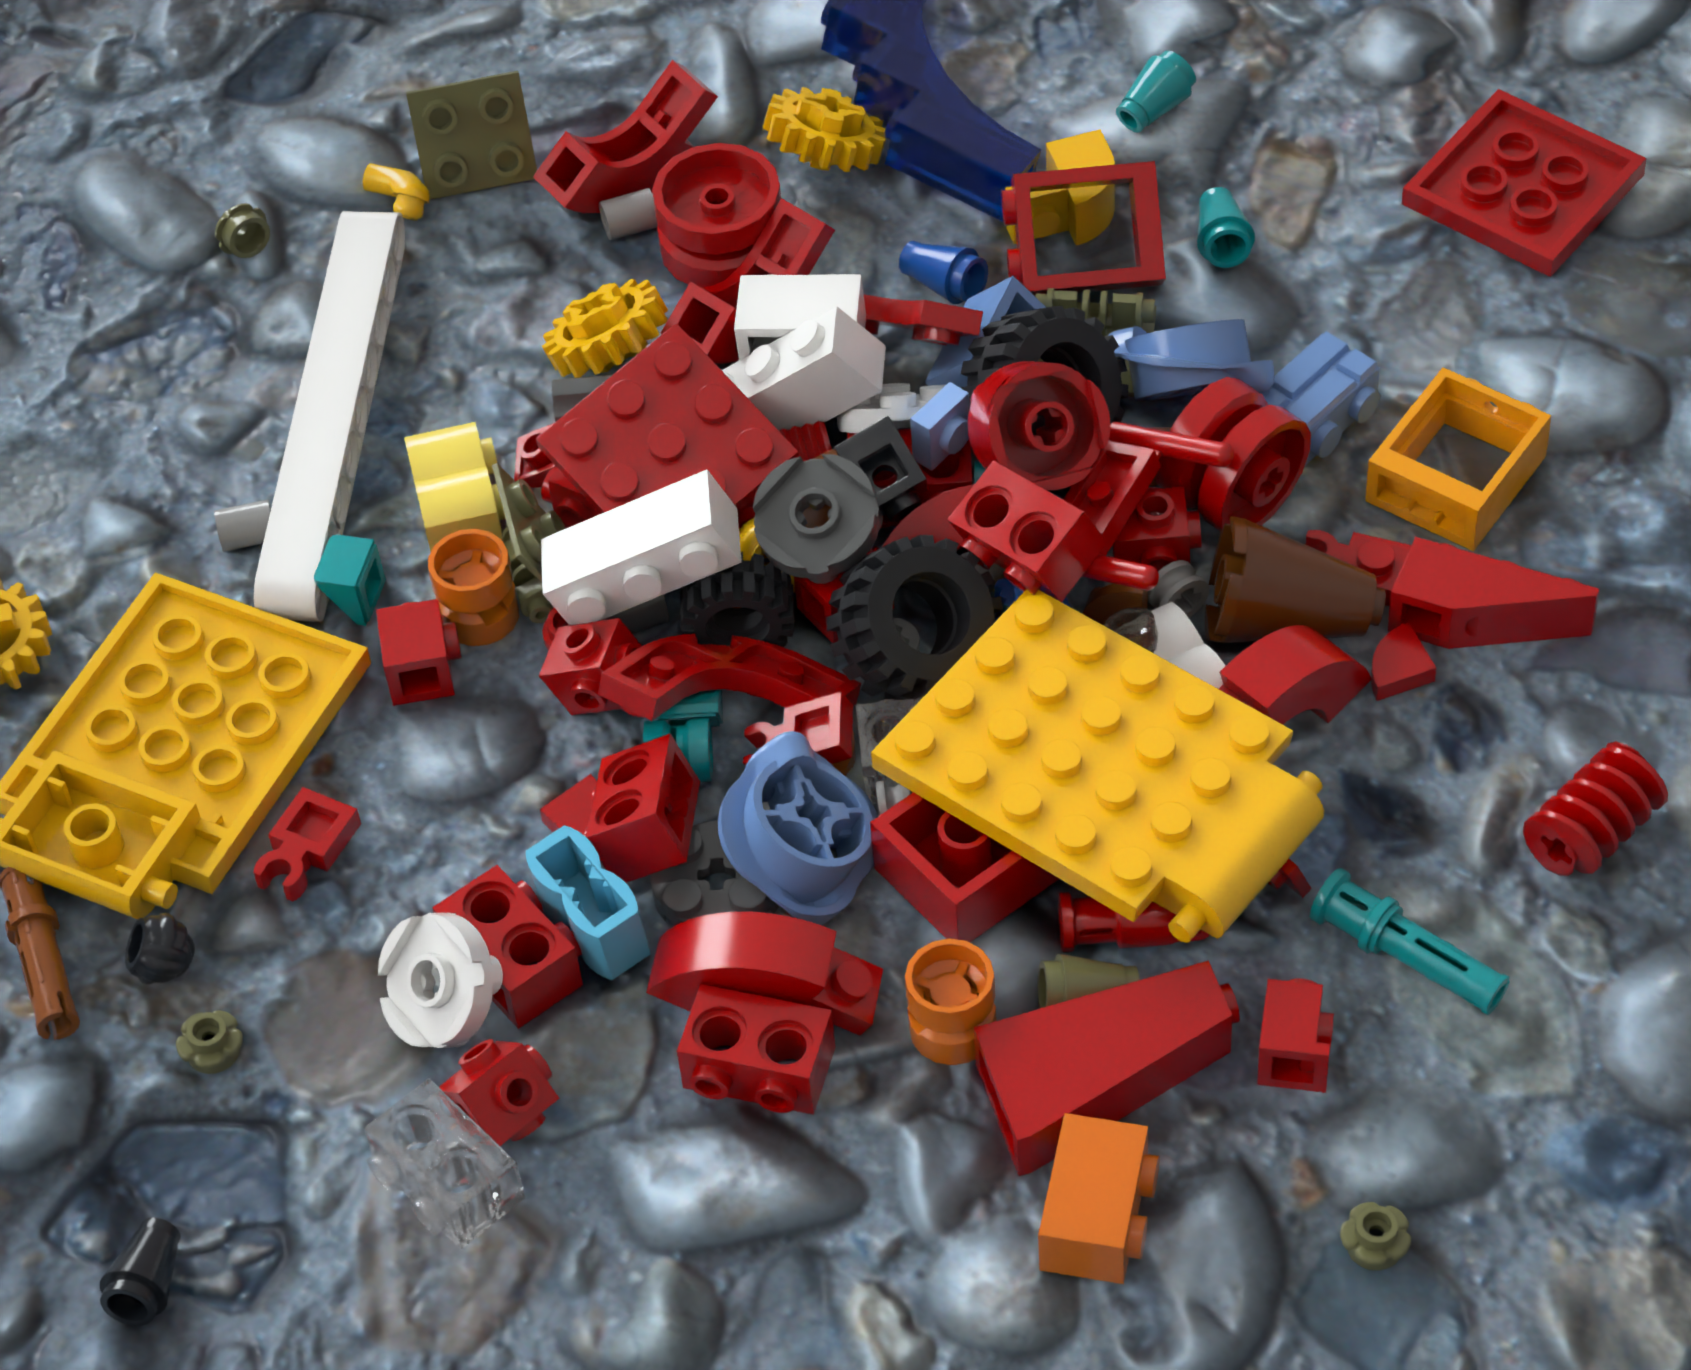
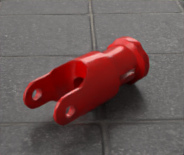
M1069 892L1059 893L1058 916L1062 952H1073L1076 945L1116 942L1119 949L1164 946L1181 942L1171 934L1168 928V924L1176 914L1153 901L1135 922H1132L1091 897L1072 898ZM1199 930L1191 941L1203 940L1209 937L1210 934Z

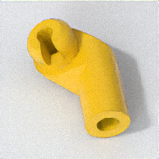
M373 163L367 165L363 174V189L365 191L396 197L392 207L393 212H400L405 219L417 221L423 217L424 204L429 203L430 193L415 174L410 171Z

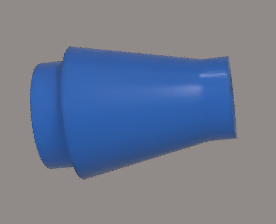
M910 241L904 246L899 257L901 273L913 277L952 304L966 302L967 299L982 292L988 280V264L985 259L979 257L977 251L973 248L931 245Z

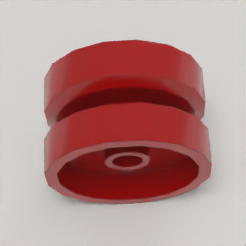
M713 143L692 147L672 157L657 173L652 188L663 265L677 280L688 285L692 282L702 287L712 286L723 281L741 265L781 200L780 183L776 168L763 154L743 145Z
M1225 377L1209 384L1198 393L1176 418L1169 432L1230 444L1234 451L1231 464L1225 468L1161 456L1159 459L1161 468L1156 474V483L1160 488L1184 487L1186 508L1197 509L1204 521L1220 532L1225 523L1230 524V517L1232 516L1244 518L1262 526L1289 497L1303 473L1310 452L1311 432L1306 422L1281 406L1268 405L1263 394L1237 378Z

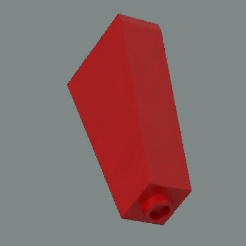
M1209 960L974 1027L976 1066L1018 1176L1032 1173L1055 1159L1064 1113L1118 1121L1231 1053L1232 1024L1240 1021L1239 1008L1231 986L1228 983L1219 985Z

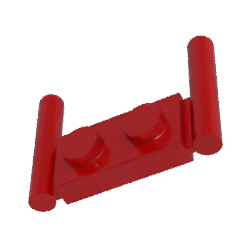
M1114 421L1110 424V437L1106 448L1101 451L1098 459L1092 466L1093 470L1083 480L1072 485L1063 500L1084 511L1108 542L1082 577L1150 591L1156 587L1159 581V573L1154 566L1106 555L1161 468L1160 457L1164 456L1225 468L1231 464L1234 451L1231 445L1225 442Z

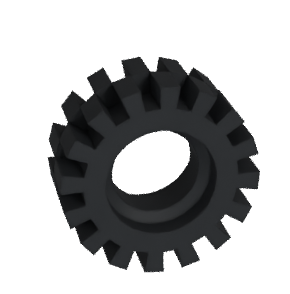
M741 552L742 563L680 588L682 635L695 634L698 644L730 646L732 636L734 635L785 647L788 644L787 636H793L795 617L791 576L785 572L781 573V570L771 562L764 566L763 555L754 553L751 560L746 561L743 560V552Z

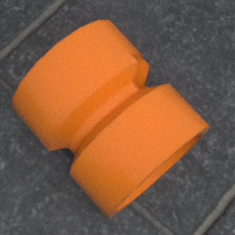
M480 529L459 530L443 537L434 545L428 556V571L436 599L439 600L443 622H456L460 644L484 646L502 640L514 629L519 619V604L515 584L512 580V568L508 549L502 539L489 531Z
M951 938L932 941L917 950L908 961L905 973L911 1040L921 1055L935 1063L946 1065L969 1063L976 1059L974 1027L997 1021L996 1005L994 1004L995 978L992 963L981 948L968 941Z

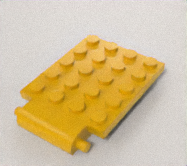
M155 572L0 780V814L6 815L4 818L0 817V866L3 868L12 867L26 874V877L34 878L39 882L135 919L146 917L155 906L169 909L173 905L178 893V887L172 883L173 880L213 894L371 665L368 647Z
M1026 589L871 751L873 769L1130 921L1135 922L1152 901L1176 914L1168 924V928L1175 938L1184 943L1190 942L1200 929L1216 939L1222 937L1324 817V808L1317 796L1323 788L1320 779L1309 771H1302L1295 777L1273 765L1290 746L1293 730L1040 590L1033 595Z

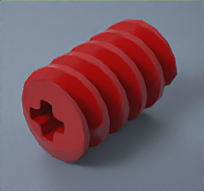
M1617 741L1607 743L1606 748H1602L1590 759L1589 764H1585L1574 774L1572 780H1568L1557 791V795L1549 798L1541 806L1539 812H1535L1524 822L1523 835L1526 845L1546 870L1559 876H1569L1574 872V869L1584 874H1593L1602 866V857L1609 858L1618 850L1619 841L1625 842L1635 834V826H1642L1651 818L1652 810L1660 809L1668 801V791L1657 771L1637 750L1628 744Z

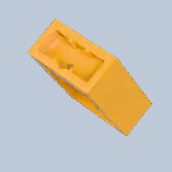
M1442 367L1368 460L1365 501L1474 552L1545 459L1551 415L1538 410L1529 403L1520 402L1484 386L1475 379L1466 378ZM1444 424L1511 453L1483 491L1416 461Z

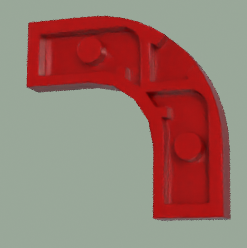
M864 294L866 311L865 329L872 335H878L879 325L913 330L912 340L947 346V344L959 346L961 336H979L983 311L929 300L908 301Z
M683 634L658 639L645 644L603 671L597 694L620 705L630 715L653 721L690 695L700 691L720 689L745 692L754 697L770 700L785 708L841 691L855 706L862 683L854 679L850 681L846 675L813 659L768 642L733 635L730 646L698 644L695 634Z

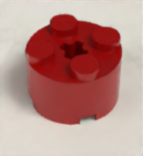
M1022 361L1006 365L979 384L971 396L968 414V435L971 447L978 461L987 469L994 460L1045 490L1064 489L1083 480L1093 470L1092 466L1098 459L1101 451L1105 450L1110 437V414L1100 389L1078 371L1062 364ZM1038 415L1044 416L1045 426L1038 428L1036 435H1033L1032 423L1037 421Z

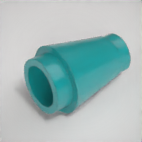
M1166 50L1159 56H1151L1123 98L1122 103L1116 108V115L1120 122L1131 131L1139 133L1146 126H1149L1188 99L1192 94L1191 87L1196 83L1194 70L1184 58L1172 51Z
M1223 187L1210 188L1201 195L1199 200L1197 247L1200 254L1211 264L1221 268L1234 267L1241 264L1249 256L1255 242V232L1228 189Z

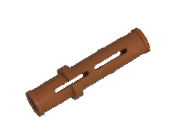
M7 867L0 874V888L3 892L9 914V921H5L6 933L9 941L17 947L35 1015V1026L38 1035L43 1039H49L51 1033L48 1022L50 1021L54 1040H60L75 1033L79 1028L80 1019L72 999L62 955L56 939L55 930H59L60 927L55 909L47 903L42 882L34 878H29L30 881H27L26 874L12 867Z

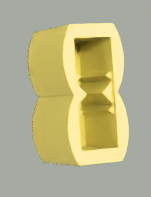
M475 422L404 437L430 552L434 545L443 537L459 530L480 529L489 531L502 539L499 520L506 518L497 484L491 485L489 475L494 474L492 465L497 463L492 438L480 440Z

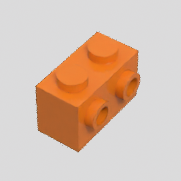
M1064 1113L1038 1233L1039 1271L1124 1284L1129 1258L1142 1259L1146 1241L1148 1217L1138 1215L1141 1196L1154 1198L1158 1180L1160 1156L1148 1154V1126Z

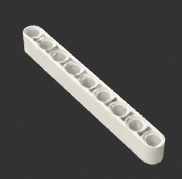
M343 211L338 221L254 583V607L292 621L322 622L326 614L329 597L316 585L314 574L329 538L332 535H343L404 256L405 226L400 212Z

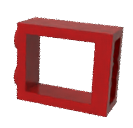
M1155 161L1013 174L1011 180L1012 190L1001 191L1004 226L1015 225L1017 248L1007 249L1009 277L1014 276L1034 296L1036 293L1047 294L1048 288H1054L1055 291L1083 293L1084 290L1094 292L1159 286L1166 280ZM1129 183L1136 267L1038 276L1030 192Z

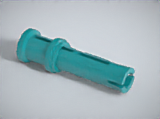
M1343 868L1336 869L1327 878L1318 891L1310 909L1309 917L1312 921L1319 925L1325 922L1334 925L1357 939L1358 948L1367 954L1371 952L1377 954L1381 950L1424 975L1432 982L1441 985L1481 1009V1012L1486 1015L1491 1014L1498 1006L1509 986V976L1500 974L1456 948L1448 941L1439 938L1402 916L1403 908L1399 906L1397 900L1390 896L1380 899L1351 882V874Z

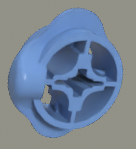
M1244 319L1198 323L1147 333L1141 327L1134 326L1113 331L1108 335H1113L1119 345L1114 351L1116 358L1125 359L1129 362L1135 401H1150L1198 394L1209 384L1225 377L1240 379L1258 392L1267 391L1274 384L1273 360L1251 361Z
M789 731L774 737L758 749L748 760L743 773L733 783L723 798L718 816V835L726 857L742 877L754 884L772 901L785 909L791 917L824 925L848 906L855 895L857 887L874 866L870 822L877 818L878 815L868 796L856 783L844 776L825 758L816 753L811 748L807 737L799 732ZM768 802L770 810H764L762 803ZM831 849H836L838 858L833 857Z

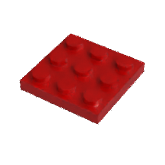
M1498 89L1403 187L1402 205L1551 277L1644 176L1647 158Z
M677 323L666 330L536 438L539 449L600 514L705 470L710 472L737 507L738 512L755 497L759 486L771 471L785 461L799 457L798 450Z

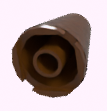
M1232 516L1230 517V524L1225 523L1221 531L1211 567L1208 585L1214 586V603L1218 604V606L1206 604L1205 635L1207 641L1218 643L1256 642L1276 630L1288 626L1305 625L1312 627L1326 638L1363 637L1369 625L1378 626L1380 624L1385 607L1386 593L1385 589L1377 588L1375 574L1247 519Z

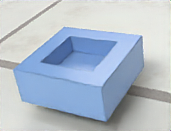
M949 382L910 418L913 457L916 462L931 471L949 454L959 452L969 439L968 414L970 404L967 391Z

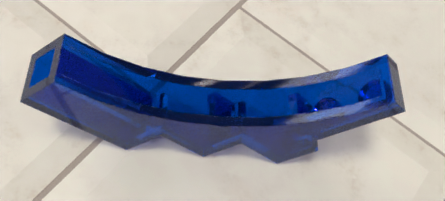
M828 0L821 16V24L826 26L821 50L855 66L852 80L857 82L853 104L864 107L866 113L888 123L884 136L890 142L885 164L1004 222L1001 191L1011 186L1013 174L1036 172L1042 149L1002 127L974 105L948 77L930 46L923 23L922 6L927 0Z

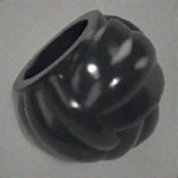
M169 913L139 918L135 922L127 942L125 952L126 968L146 985L166 983L178 978L187 971L195 954L193 939L188 934L186 926L176 921L175 917Z

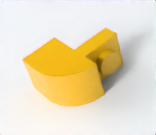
M1101 129L1046 143V171L1115 165L1113 154ZM1115 184L1030 192L1034 239L1068 230L1076 246L1096 238L1108 227L1114 216ZM1006 187L1005 190H1012V187ZM1015 225L1007 226V231L1013 244H1017Z

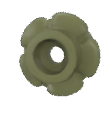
M241 203L223 213L216 225L215 237L220 241V249L226 254L231 255L233 253L239 258H250L265 248L270 238V228L267 224L266 215L260 208L256 207L253 209L250 204Z
M221 1010L205 1013L199 1012L189 1017L182 1024L181 1032L183 1034L176 1040V1049L179 1056L184 1061L189 1062L195 1070L205 1074H215L228 1069L235 1063L242 1046L243 1034L236 1028L238 1025L236 1018L228 1012ZM208 1035L215 1036L210 1040L203 1041L204 1037Z
M1375 1202L1362 1203L1350 1211L1349 1221L1343 1222L1341 1226L1340 1238L1349 1256L1356 1264L1368 1270L1377 1271L1392 1267L1408 1252L1411 1245V1236L1406 1231L1409 1228L1408 1219L1399 1209L1393 1206H1379ZM1372 1229H1380L1383 1235L1379 1237L1372 1236L1369 1232Z

